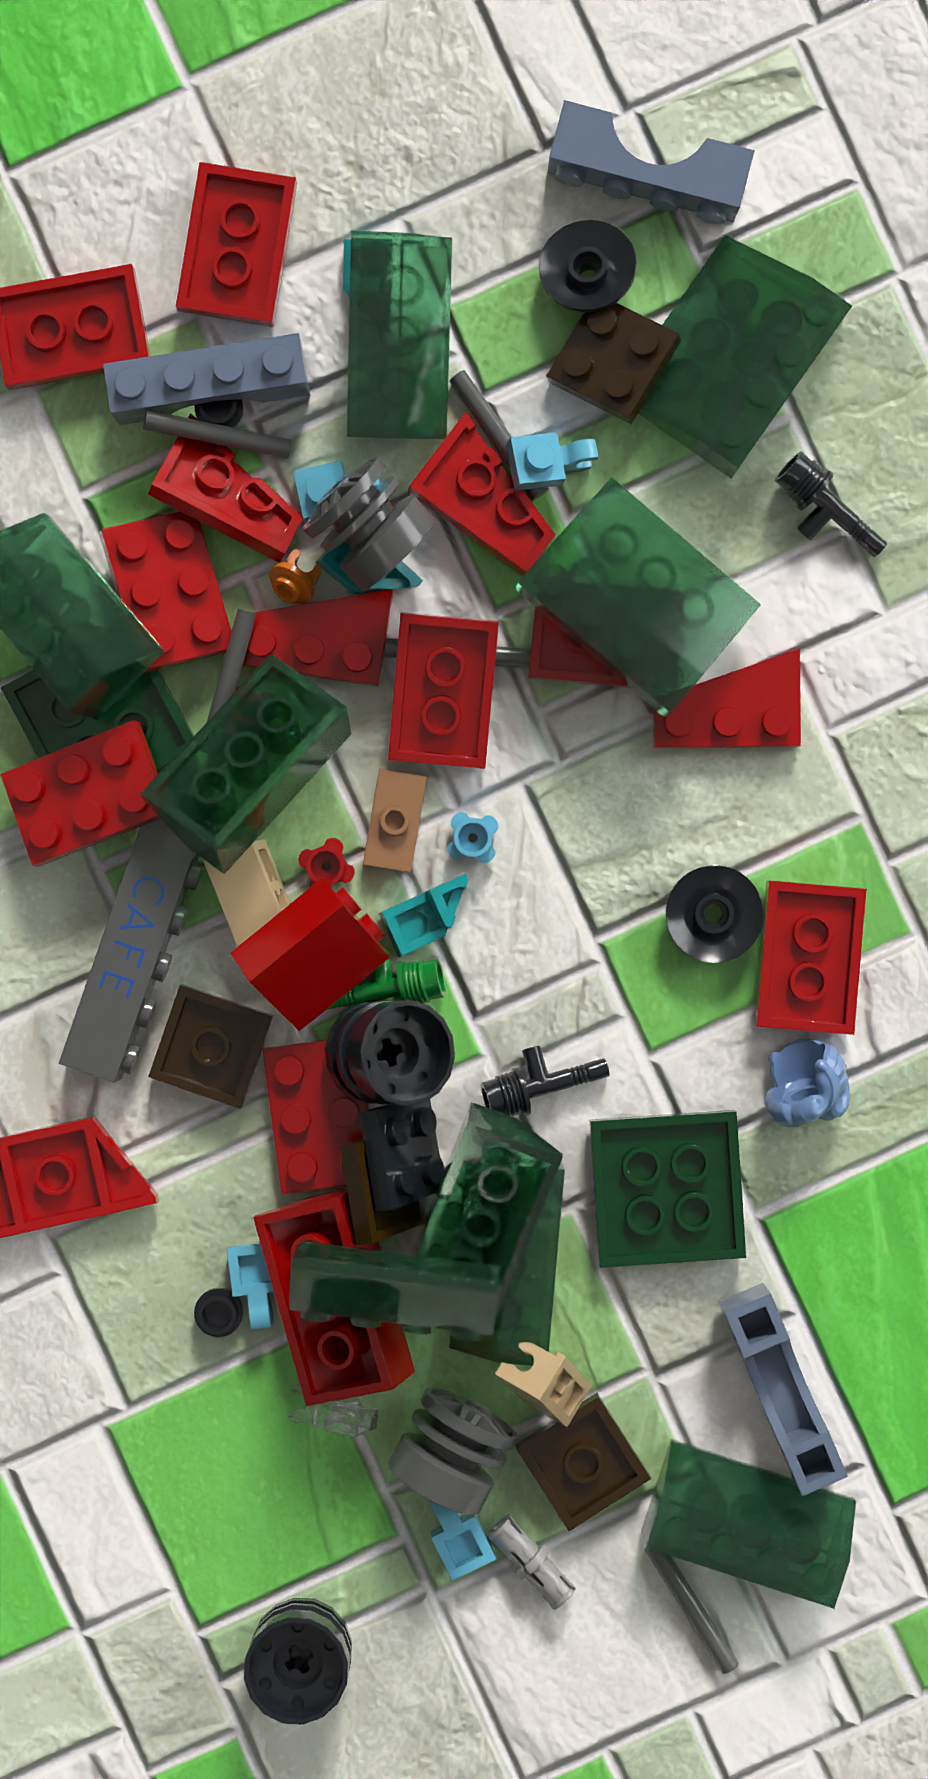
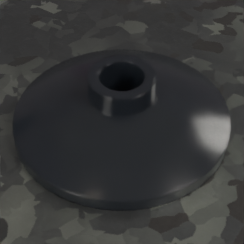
M597 220L577 221L559 229L546 242L539 259L540 280L546 293L562 307L578 312L599 311L618 302L631 288L637 270L636 253L629 238L617 227ZM586 270H593L597 273V275L590 278L580 276Z
M709 865L688 872L675 884L666 903L665 917L670 936L684 953L703 962L720 963L741 956L754 944L763 925L764 910L758 890L744 874L730 867ZM711 904L717 905L721 910V917L715 923H709L704 918V910Z

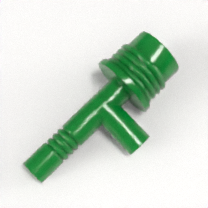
M384 949V950L387 952V954L390 956L389 950H388V949ZM389 958L373 971V982L357 984L327 1010L401 996L402 1000H413L423 1004L430 1003L433 999L444 998L446 996V985L441 963L438 959L425 962L419 960L409 963L400 961L397 964V977L393 978Z

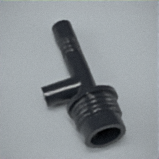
M802 451L798 452L788 461L775 478V482L785 490V494L792 498V501H795L797 504L796 508L800 511L807 508L812 502L817 505L797 529L811 541L832 519L845 532L852 535V538L859 542L873 557L880 554L886 547L887 542L873 529H870V526L863 523V520L827 488L834 473L830 470H824L823 467H820V464H816L815 460L809 459Z
M538 1045L522 1050L530 1079L524 1080L519 1068H513L509 1073L481 1082L480 1086L488 1116L491 1120L501 1117L510 1118V1116L519 1115L520 1113L530 1115V1099L571 1088L574 1085L578 1086L579 1084L609 1077L610 1072L605 1058L585 1063L584 1065L575 1066V1068L571 1067L570 1069L567 1068L548 1074L541 1047Z

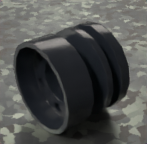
M413 1000L356 1003L342 1012L329 1030L325 1046L327 1070L336 1087L349 1098L370 1104L409 1106L425 1103L437 1095L451 1076L455 1060L453 1035L445 1019L431 1006Z
M295 1597L276 1604L261 1618L245 1656L244 1681L250 1699L264 1715L282 1724L304 1725L323 1718L339 1703L348 1682L352 1639L346 1622L333 1607L314 1598ZM295 1645L301 1651L310 1649L308 1661H304L301 1656L291 1657Z

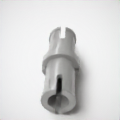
M510 1514L503 1517L490 1530L487 1537L510 1559L516 1567L514 1572L521 1580L526 1578L540 1592L553 1610L561 1607L573 1595L576 1587L547 1557L549 1554L548 1550L542 1544L537 1546Z

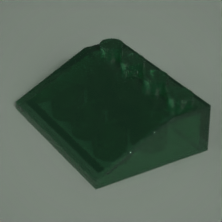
M725 235L662 324L679 333L681 342L638 414L732 479L842 323L852 305L811 276Z
M612 477L549 545L521 578L516 588L520 595L664 717L668 716L761 606L757 600Z

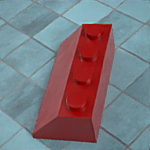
M347 1188L321 1193L253 1217L306 1406L390 1391L415 1373L380 1244L376 1242L374 1244L356 1245L354 1228L350 1221V1203Z

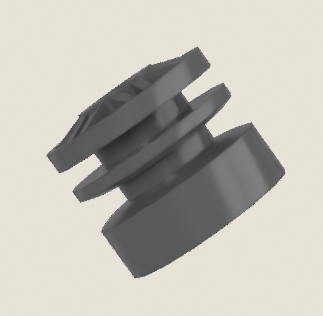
M377 456L370 459L364 465L349 471L338 480L319 500L312 516L303 526V530L311 539L321 534L328 527L331 526L333 528L320 545L325 553L338 548L345 542L350 546L339 567L362 591L369 589L393 570L422 541L436 521L435 517L413 494L400 500L395 505L388 501L400 483V480L394 474L376 487L373 485L386 468V465Z
M428 1387L421 1397V1404L426 1409H417L412 1415V1422L426 1436L410 1432L402 1434L388 1462L389 1469L396 1478L425 1498L453 1511L476 1515L480 1513L494 1486L493 1478L480 1465L497 1469L503 1467L507 1459L501 1450L508 1451L512 1449L518 1439L517 1434L506 1422L479 1402L445 1389Z

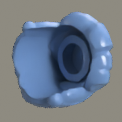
M798 1039L786 1045L780 1053L772 1052L769 1055L768 1060L771 1063L770 1073L775 1087L766 1093L764 1103L769 1113L773 1116L774 1121L779 1125L798 1127L811 1123L817 1118L830 1121L841 1117L846 1112L850 1102L847 1065L842 1055L838 1054L834 1045L817 1040Z

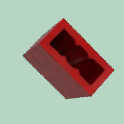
M323 877L230 953L248 981L299 1032L390 958L378 942L385 934L367 913L359 918L356 914L362 909L344 887L335 892Z

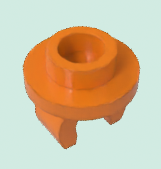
M297 549L288 554L285 562H278L272 567L269 572V579L273 591L279 598L289 603L303 604L307 603L314 595V586L319 579L322 568L317 564L310 572H304L298 568L296 564L301 552Z

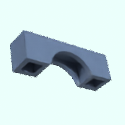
M564 100L549 155L547 173L555 175L557 181L568 186L581 187L584 183L602 187V191L605 194L614 198L629 199L632 195L650 200V205L659 210L674 212L681 208L696 212L697 217L705 222L723 224L725 220L735 221L740 209L755 150L707 138L694 154L680 162L668 165L647 163L633 156L622 145L614 128L612 112Z
M299 333L103 364L110 413L119 425L144 422L146 410L171 415L180 409L213 401L245 399L265 403L310 395L304 351Z
M761 1283L718 1301L788 1469L801 1495H807L847 1478L846 1470L803 1377L792 1349L789 1335L769 1290Z

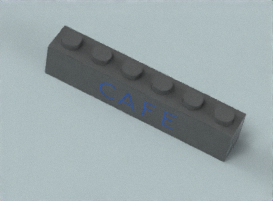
M163 787L172 814L141 826L58 1063L113 1083L121 1080L124 1073L131 1075L135 1068L141 1048L135 1046L134 1042L139 1028L147 1029L156 1007V1001L150 999L156 981L163 983L172 961V955L166 953L172 934L175 936L181 934L188 914V909L182 907L187 889H196L203 872L204 863L197 861L203 843H212L220 822V816L214 815L215 804Z

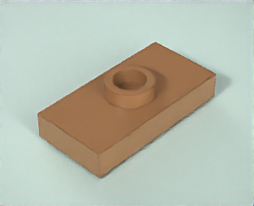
M379 768L363 865L411 873L427 783L426 776Z

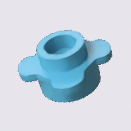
M464 812L455 814L451 819L454 834L453 842L448 845L449 855L455 860L471 857L477 858L481 863L490 862L495 856L492 841L493 834L498 830L496 819L490 815L479 819L471 818ZM471 833H475L478 836L477 841L474 843L468 840V836Z

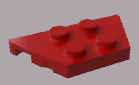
M95 1116L0 1137V1238L157 1204L159 1202L158 1193Z

